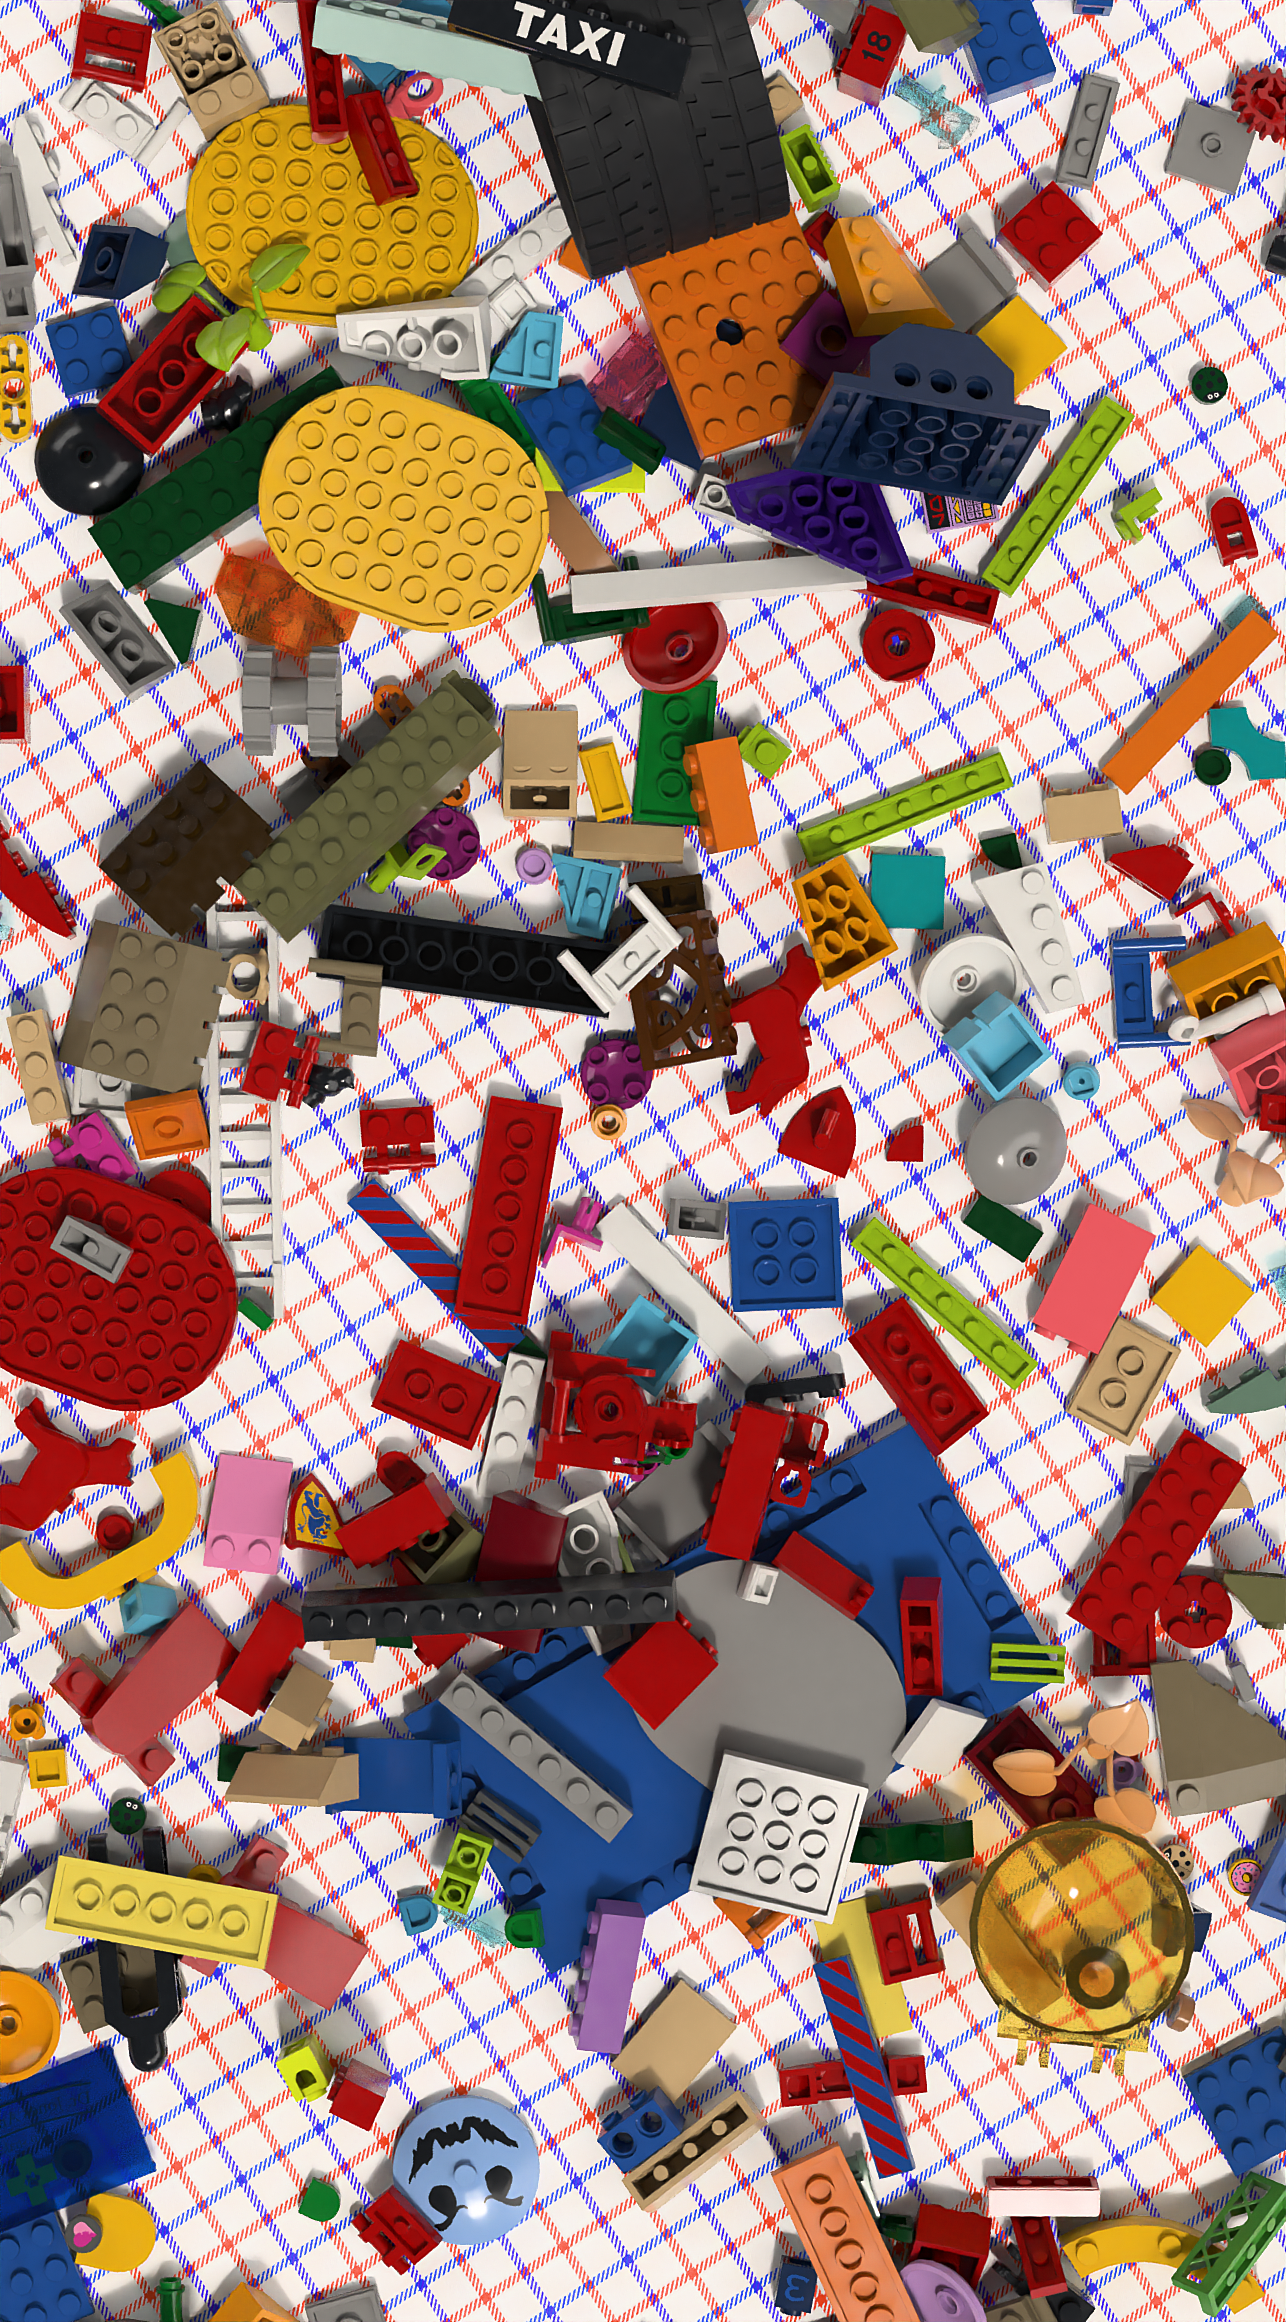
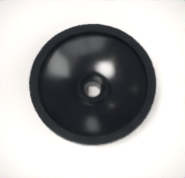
M92 406L68 410L51 421L38 440L34 459L38 482L47 497L61 509L75 515L87 517L111 513L127 503L141 483L145 464L144 453L95 410L96 407ZM85 451H90L93 454V458L89 463H82L80 461V456Z

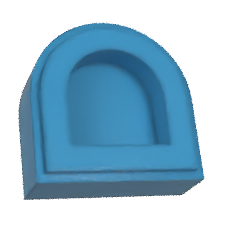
M414 1894L397 1900L407 1936L425 1932L435 1925L439 1910L437 1904L432 1903L433 1898L429 1895Z

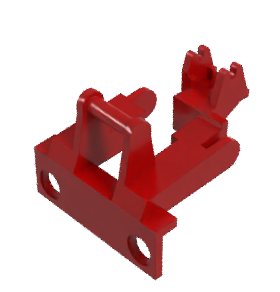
M554 1329L551 1331L534 1473L535 1478L557 1480L558 1464L624 1474L644 1475V1467L632 1463H616L615 1457L644 1462L647 1459L648 1442L661 1447L667 1446L677 1449L693 1447L698 1403L660 1399L659 1407L648 1403V1418L642 1432L633 1441L617 1447L600 1446L593 1443L594 1441L590 1440L588 1436L585 1437L582 1432L566 1430L570 1388L583 1387V1384L589 1378L601 1373H622L624 1375L655 1377L656 1369L630 1366V1358L572 1351L574 1333L564 1332V1329Z

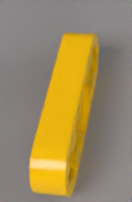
M10 334L0 339V431L8 441L22 443L30 438L34 427L31 355L25 340L18 335ZM11 344H16L18 350L22 351V354L16 355V367L18 370L24 368V373L19 371L3 373V369L11 370L9 357L3 355L4 351L10 350ZM12 379L22 381L25 386L24 393L15 399L7 397L4 393L6 383ZM26 404L25 409L18 408V417L21 422L26 424L24 427L19 428L18 434H13L11 428L6 427L7 424L13 422V411L11 408L5 410V405L20 407Z

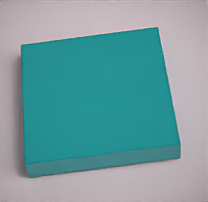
M872 854L871 903L887 929H944L946 856Z

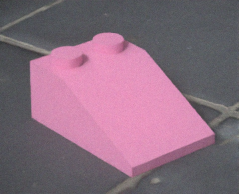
M220 1454L207 1529L203 1566L277 1575L280 1572L294 1463Z

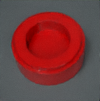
M110 1514L99 1522L96 1530L97 1539L107 1550H122L132 1542L134 1526L125 1515Z

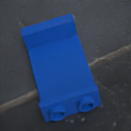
M345 1736L324 1740V1747L341 1746L344 1747V1753L359 1754V1798L326 1805L325 1814L332 1815L343 1811L433 1814L434 1819H449L462 1814L461 1740Z

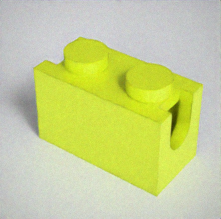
M314 2032L281 2049L276 2060V2065L296 2102L306 2098L309 2103L327 2093L326 2088L330 2085L334 2070Z

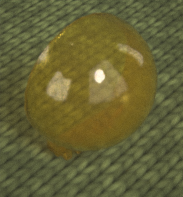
M1062 1817L1033 1826L1009 1841L991 1860L975 1889L969 1915L970 1951L979 1979L999 2008L997 2037L1018 2039L1016 2065L1025 2066L1028 2053L1026 2048L1027 2040L1042 2042L1038 2057L1040 2068H1048L1050 2043L1093 2047L1091 2073L1100 2074L1103 2065L1102 2048L1117 2050L1113 2070L1116 2076H1123L1126 2051L1148 2053L1150 2024L1175 1999L1189 1972L1195 1945L1194 1911L1186 1886L1169 1858L1145 1836L1120 1823L1095 1817Z

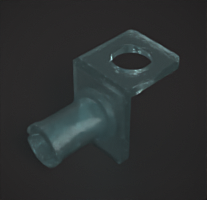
M906 74L894 95L921 111L920 126L951 147H956L972 123L973 116L945 98L947 86L944 84L940 86L938 91L931 92ZM953 113L959 118L960 126L955 132L947 133L940 128L939 119L943 114Z

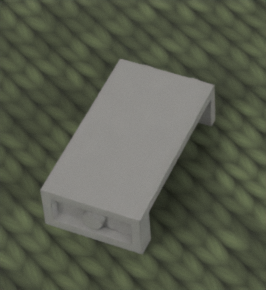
M973 227L961 236L957 245L920 274L955 323L953 328L944 330H955L962 333L967 332L1016 292L1019 285L1017 280ZM888 334L879 335L881 337L879 340H881Z
M709 1418L694 1432L693 1447L689 1449L683 1458L672 1459L670 1465L661 1463L613 1509V1512L617 1515L615 1520L618 1527L627 1536L633 1532L643 1542L638 1548L652 1563L659 1559L665 1564L669 1557L705 1524L707 1517L709 1518L710 1514H715L717 1504L711 1503L712 1494L716 1482H719L720 1478L724 1479L726 1468L720 1467L725 1446L732 1442Z

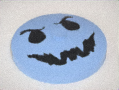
M458 2095L432 2103L410 2121L396 2147L393 2160L394 2187L443 2237L442 2241L446 2243L476 2245L501 2237L523 2219L530 2209L538 2189L540 2162L537 2146L532 2134L524 2122L512 2110L489 2098L475 2095Z

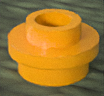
M614 1104L599 1106L591 1116L592 1131L603 1140L609 1141L619 1138L627 1128L625 1112ZM605 1116H612L615 1118L616 1123L611 1127H607L602 1123V1119Z

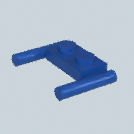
M1186 936L1112 939V974L1117 1049L1190 1046L1191 1041H1175L1169 1037L1168 1032L1154 1033L1149 953L1186 950Z

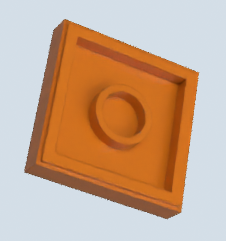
M197 1089L124 1102L125 1113L139 1160L210 1148V1133Z

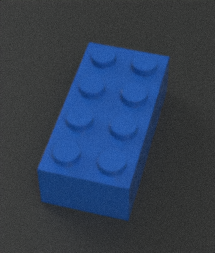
M969 0L979 13L978 22L983 31L962 45L984 106L1053 82L1057 70L1031 0Z

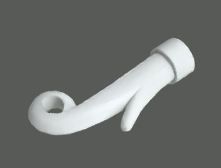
M1273 982L1258 989V993L1202 1020H1198V1018L1192 1015L1180 1016L1169 1026L1168 1035L1171 1039L1179 1042L1195 1041L1214 1035V1038L1219 1040L1250 1020L1265 1014L1271 1016L1286 1008Z

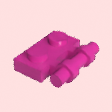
M100 1110L66 1131L74 1143L66 1149L59 1137L47 1144V1147L54 1156L52 1161L56 1166L79 1168L73 1158L81 1153L92 1171L122 1182L140 1171Z

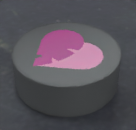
M87 2213L73 2217L65 2230V2240L68 2246L78 2253L93 2251L97 2248L103 2237L101 2222L95 2216Z

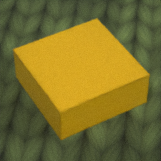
M66 1748L28 1752L31 1789L69 1785Z

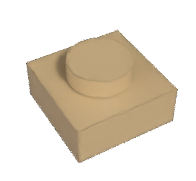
M782 75L766 86L777 127L804 106V102Z

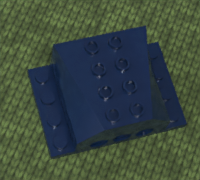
M905 323L869 348L855 374L833 372L790 457V469L1002 506L1050 424V410L1036 408L1032 405L1014 404V372L979 336L955 330L949 331L927 327L923 324Z

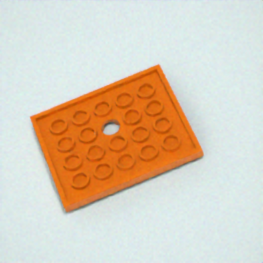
M791 202L790 212L786 217L761 225L753 223L752 228L716 240L710 237L707 243L674 254L668 251L665 257L632 268H628L627 265L625 266L701 460L808 423L825 386L782 351L779 346L825 288ZM724 319L736 321L743 333L741 342L730 346L729 343L720 341L716 334V326L719 321ZM832 327L824 328L820 338L822 345L827 350L834 352L843 349L845 346L844 337L841 338L836 331L831 329Z

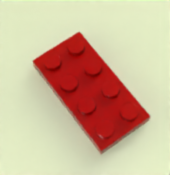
M903 1296L847 1338L934 1457L942 1454L990 1415Z

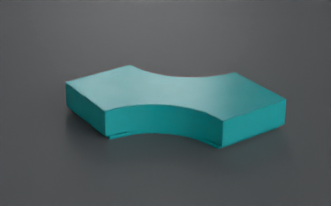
M1246 707L1208 710L1210 747L1225 749L1236 755L1245 766L1249 781L1286 779L1285 741H1275L1260 734L1250 722Z

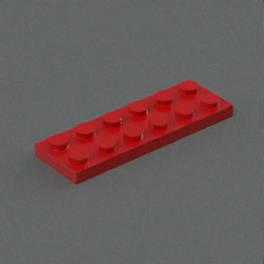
M491 1095L454 1313L527 1325L563 1114L562 1107Z
M1184 1428L1065 1614L1129 1655L1248 1468Z

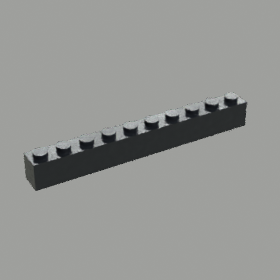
M675 1570L307 1591L301 1606L305 1642L668 1622L675 1621L678 1600Z

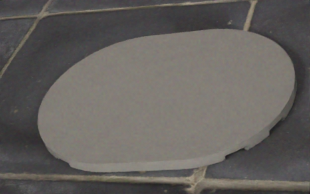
M723 1559L694 1567L675 1577L678 1600L677 1610L679 1609L693 1624L689 1631L698 1640L704 1636L718 1650L719 1653L715 1658L718 1660L719 1665L656 1730H653L634 1710L641 1727L656 1747L712 1792L724 1749L868 1783L869 1790L866 1801L870 1799L892 1772L897 1762L892 1755L904 1739L906 1729V1702L903 1687L892 1660L879 1642L856 1621L850 1620L775 1565L766 1562L754 1561L779 1569L768 1605L748 1601L736 1595L747 1562L745 1560ZM652 1622L636 1623L630 1643Z

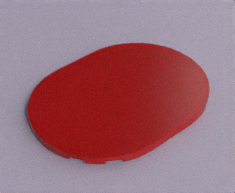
M70 1166L39 1168L21 1173L0 1184V1368L28 1382L101 1408L116 1411H141L165 1406L190 1394L213 1374L226 1355L234 1336L239 1310V1294L234 1268L229 1255L220 1239L203 1219L187 1207L167 1197L83 1168ZM67 1215L102 1226L107 1231V1235L134 1249L118 1282L112 1283L50 1248Z

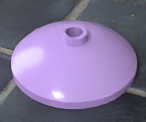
M915 2260L907 2264L899 2272L900 2278L921 2322H987L984 2307L973 2288L961 2275L946 2265L931 2260Z

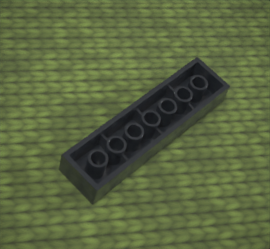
M330 904L325 909L319 958L383 965L382 988L609 1020L610 1011L604 1014L556 958L562 951L568 949L591 975L619 945ZM316 973V977L321 980L342 983L345 981V976Z

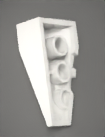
M488 295L448 297L336 314L341 352L379 362H393L407 366V369L431 372L440 375V378L452 381L486 379L489 377L492 326Z
M602 1490L557 1510V1512L568 1516L569 1520L556 1577L622 1573V1559H620L617 1538L619 1537L618 1525ZM630 1624L581 1626L597 1656L631 1641Z

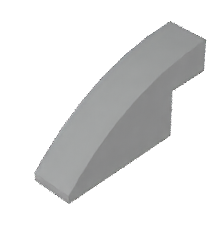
M18 165L0 167V334L33 331L37 323L31 284L37 269Z

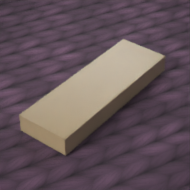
M575 821L573 858L683 864L685 827Z

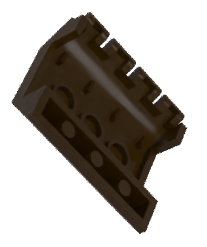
M198 758L98 863V867L166 933L172 937L177 932L181 937H184L200 920V917L190 908L196 904L206 913L226 892L216 881L222 877L232 886L252 865L241 854L247 849L258 859L275 841L270 836L274 829Z

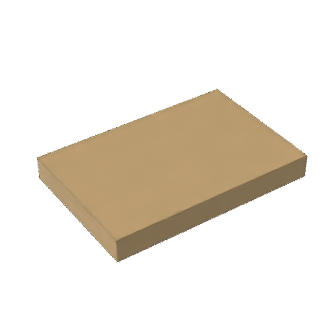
M1117 1315L1099 1354L1094 1355L1065 1412L1118 1441L1131 1446L1182 1349Z
M680 1978L621 2049L620 2054H617L611 2061L610 2065L641 2091L645 2089L649 2093L659 2085L674 2104L736 2030L737 2024Z

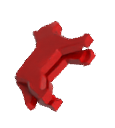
M803 943L798 944L786 953L787 966L783 974L773 983L747 996L731 998L730 1016L732 1024H749L752 1036L763 1060L754 1069L745 1091L725 1092L729 1115L741 1113L757 1103H761L759 1115L765 1119L788 1093L805 1082L809 1076L810 1064L806 1047L812 1046V1039L808 1024L801 1026L800 1018L811 996L822 985L815 959L807 955Z
M35 1397L29 1406H25L14 1422L17 1429L39 1451L25 1471L20 1483L10 1482L0 1485V1524L25 1531H34L43 1526L55 1511L61 1515L75 1500V1497L70 1494L75 1488L97 1484L131 1487L135 1482L128 1476L133 1469L130 1455L137 1444L129 1439L118 1437L108 1446L88 1445L60 1430L47 1415L44 1402L39 1397Z

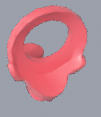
M418 72L408 77L398 88L394 82L390 83L384 96V103L389 116L401 119H411L412 116H424V111L440 99L443 94L444 85L441 79L432 77L427 72ZM422 79H428L433 82V87L426 96L418 99L408 97V90L415 82Z

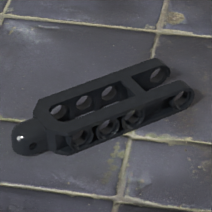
M163 1827L143 1828L142 1841L145 1870L169 1875ZM108 1833L88 1835L89 1860L109 1864L106 1842ZM97 1939L105 2022L127 2038L130 2061L137 2070L148 2073L159 2070L168 2058L166 2032L183 2012L178 1954L154 1949L160 2007L152 2016L130 2018L128 2014L124 2013L122 1985L125 1984V1978L120 1975L118 1948L121 1947V1943Z

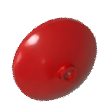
M713 602L647 607L651 625L642 629L633 628V632L626 633L623 642L624 664L631 677L644 689L658 694L684 692L708 678L722 660L728 641L727 624L718 607Z

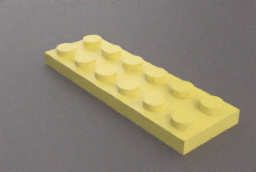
M59 1855L45 1929L265 1969L279 1895Z

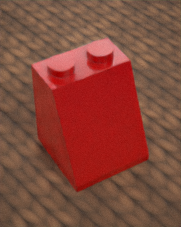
M679 1609L677 1610L675 1621L652 1622L603 1668V1677L653 1730H656L719 1665L718 1660L715 1658L719 1653L718 1650L704 1636L698 1640L689 1631L693 1624Z

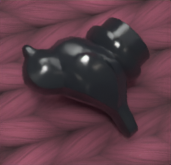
M237 375L235 383L221 390L217 398L209 397L208 401L200 403L202 418L207 431L214 429L220 431L225 428L232 432L242 425L247 404L254 392L253 386L249 381Z
M313 1065L307 1083L310 1085L308 1096H303L302 1101L309 1107L316 1109L320 1103L323 1104L326 1097H335L346 1088L354 1089V1072L348 1067Z

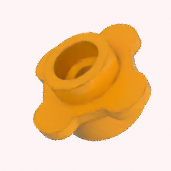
M35 1703L31 1707H21L19 1704L11 1706L8 1711V1715L11 1717L10 1737L15 1741L33 1737L35 1740L43 1738L46 1733L45 1727L42 1726V1716L45 1713L44 1707L39 1703ZM24 1719H29L30 1725H25Z

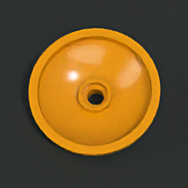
M8 1970L0 1971V2083H10L24 2080L34 2075L48 2063L56 2051L60 2040L61 2017L55 1999L42 1983L27 1974ZM5 2016L13 2017L15 2027L7 2028L3 2024V2018Z

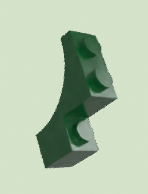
M940 1818L901 1823H859L849 1862L890 1866L915 1860L946 1863L974 1857L973 1820Z

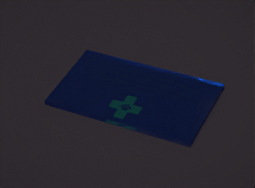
M111 2044L0 2088V2233L157 2171L156 2163L152 2158Z

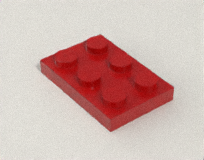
M400 1339L371 1407L472 1451L501 1383Z

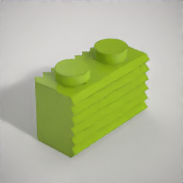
M804 124L779 137L786 171L808 213H812L837 200L841 184L837 183L838 177H835L834 171L830 170L831 164L827 163L828 158L823 157L824 151L820 150L821 145L817 144V138L813 137L814 132L810 131L811 125Z

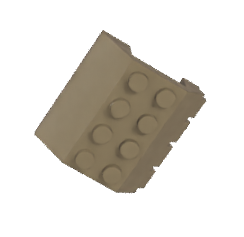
M95 919L57 1061L172 1093L183 1092L186 1089L198 1090L204 1066L194 1064V1058L206 1059L213 1030L203 1028L204 1021L216 1023L223 995L213 993L212 991L214 985L225 988L231 963L221 960L223 954L221 952Z

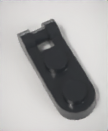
M845 1372L752 1384L745 1389L744 1398L746 1402L752 1401L764 1404L766 1399L781 1397L782 1403L803 1401V1394L818 1392L819 1398L840 1396V1389L847 1387Z

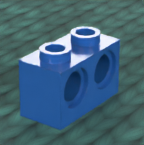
M659 2085L649 2093L645 2089L640 2091L629 2101L630 2107L621 2113L618 2110L613 2111L600 2123L602 2128L597 2142L623 2174H626L682 2132L686 2119ZM655 2112L661 2117V2121H651L646 2117L645 2113ZM617 2133H627L632 2137L633 2141L624 2142L618 2138Z

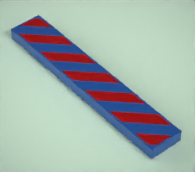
M375 1178L347 1203L498 1362L525 1338V1335L513 1323L454 1313L461 1268Z
M846 1954L815 1963L813 1969L878 2177L883 2179L913 2171L916 2168V2164L851 1956Z

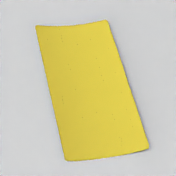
M873 1895L838 1904L832 1925L819 1921H814L824 1961L850 1954L877 2039L912 2030L913 2026L901 1982L884 1986L881 1981L866 1913L882 1908L879 1896Z

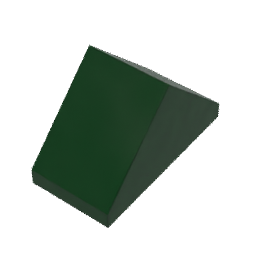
M151 598L144 601V604L184 669H187L192 665L204 615L200 610Z

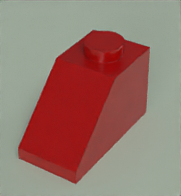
M1173 843L1170 847L1161 844L1115 853L1105 862L1164 903H1168L1194 866L1188 860L1190 854Z

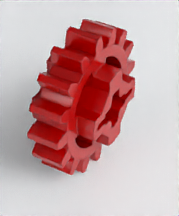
M1264 65L1260 72L1253 67L1247 75H1242L1231 94V98L1235 100L1231 109L1241 113L1236 121L1238 123L1246 122L1249 125L1247 133L1250 134L1256 130L1259 132V140L1263 141L1267 135H1270L1272 141L1278 143L1281 137L1286 140V78L1282 76L1281 68H1278L1275 73H1271L1268 65ZM1257 89L1255 93H1251V90Z

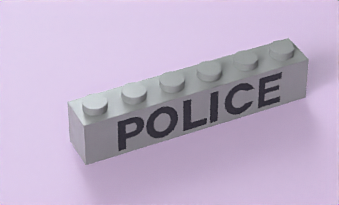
M464 1667L439 1696L438 1701L608 1843L613 1840L633 1816L632 1807Z

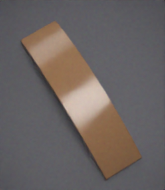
M544 491L549 511L548 535L572 567L575 575L619 572L592 530L564 492Z

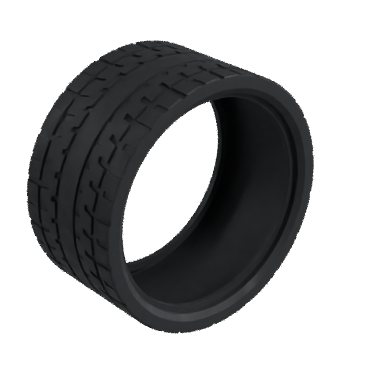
M564 0L571 4V10L586 14L587 9L597 10L609 15L610 22L623 26L625 21L636 22L648 28L647 33L659 37H663L664 33L675 34L686 39L685 45L692 47L691 59L678 101L528 55L542 101L538 100L537 97L524 94L570 232L591 279L596 280L623 271V266L626 265L628 268H632L665 257L668 251L674 254L707 243L710 237L716 240L752 228L753 223L761 225L786 217L789 214L790 193L780 139L763 72L741 0Z

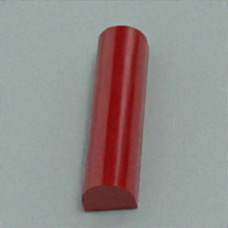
M297 0L296 9L311 139L318 144L338 143L346 139L349 132L340 54L331 55L325 53L320 48L312 47L316 7L319 0Z
M912 567L913 576L880 585L866 580L867 589L850 590L990 628L992 625L1000 591L914 567Z

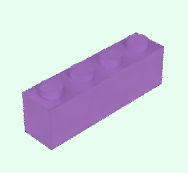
M597 1899L595 1912H589L587 1933L590 1934L588 1946L584 1945L582 1948L580 1960L581 1968H584L582 1980L577 1979L574 1989V2000L578 2003L576 2013H571L568 2020V2035L573 2037L577 2050L620 2054L646 1921L640 1903Z

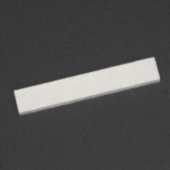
M622 1202L614 1207L595 1226L746 1386L773 1361Z

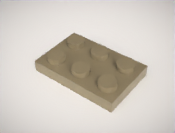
M121 1943V1947L118 1948L120 1975L125 1978V1984L122 1985L124 2013L128 2014L129 2017H133L160 2007L154 1949ZM98 1949L61 1962L59 1966L83 2034L108 2026L109 2024L105 2022ZM179 1968L183 1999L188 1997L189 1993Z

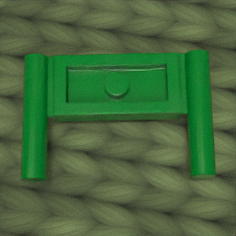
M501 352L490 357V369ZM486 379L453 380L455 388L461 392V399L471 415L486 420L503 430L517 442L530 460L534 459L536 445L498 383L487 382Z

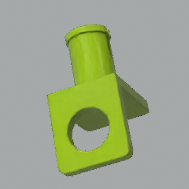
M398 841L385 853V859L371 874L366 876L365 881L370 883L369 887L378 894H383L385 889L398 876L421 881L447 852L442 847L425 843L410 857ZM427 855H432L426 863L416 866L420 859Z

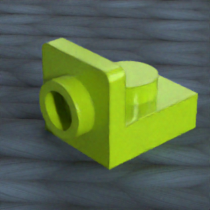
M1156 487L1121 508L1114 515L1117 519L1114 526L1118 534L1125 542L1130 540L1133 546L1144 538L1134 520L1138 519L1141 524L1159 512L1156 506L1163 498Z
M760 722L754 728L747 725L737 737L741 759L768 781L771 780L792 753L791 749L765 730L764 725Z

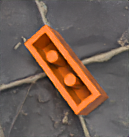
M737 736L684 747L686 754L683 755V766L686 774L691 777L693 790L690 793V799L694 811L698 812L701 825L698 828V838L701 846L706 849V854H715L759 844Z

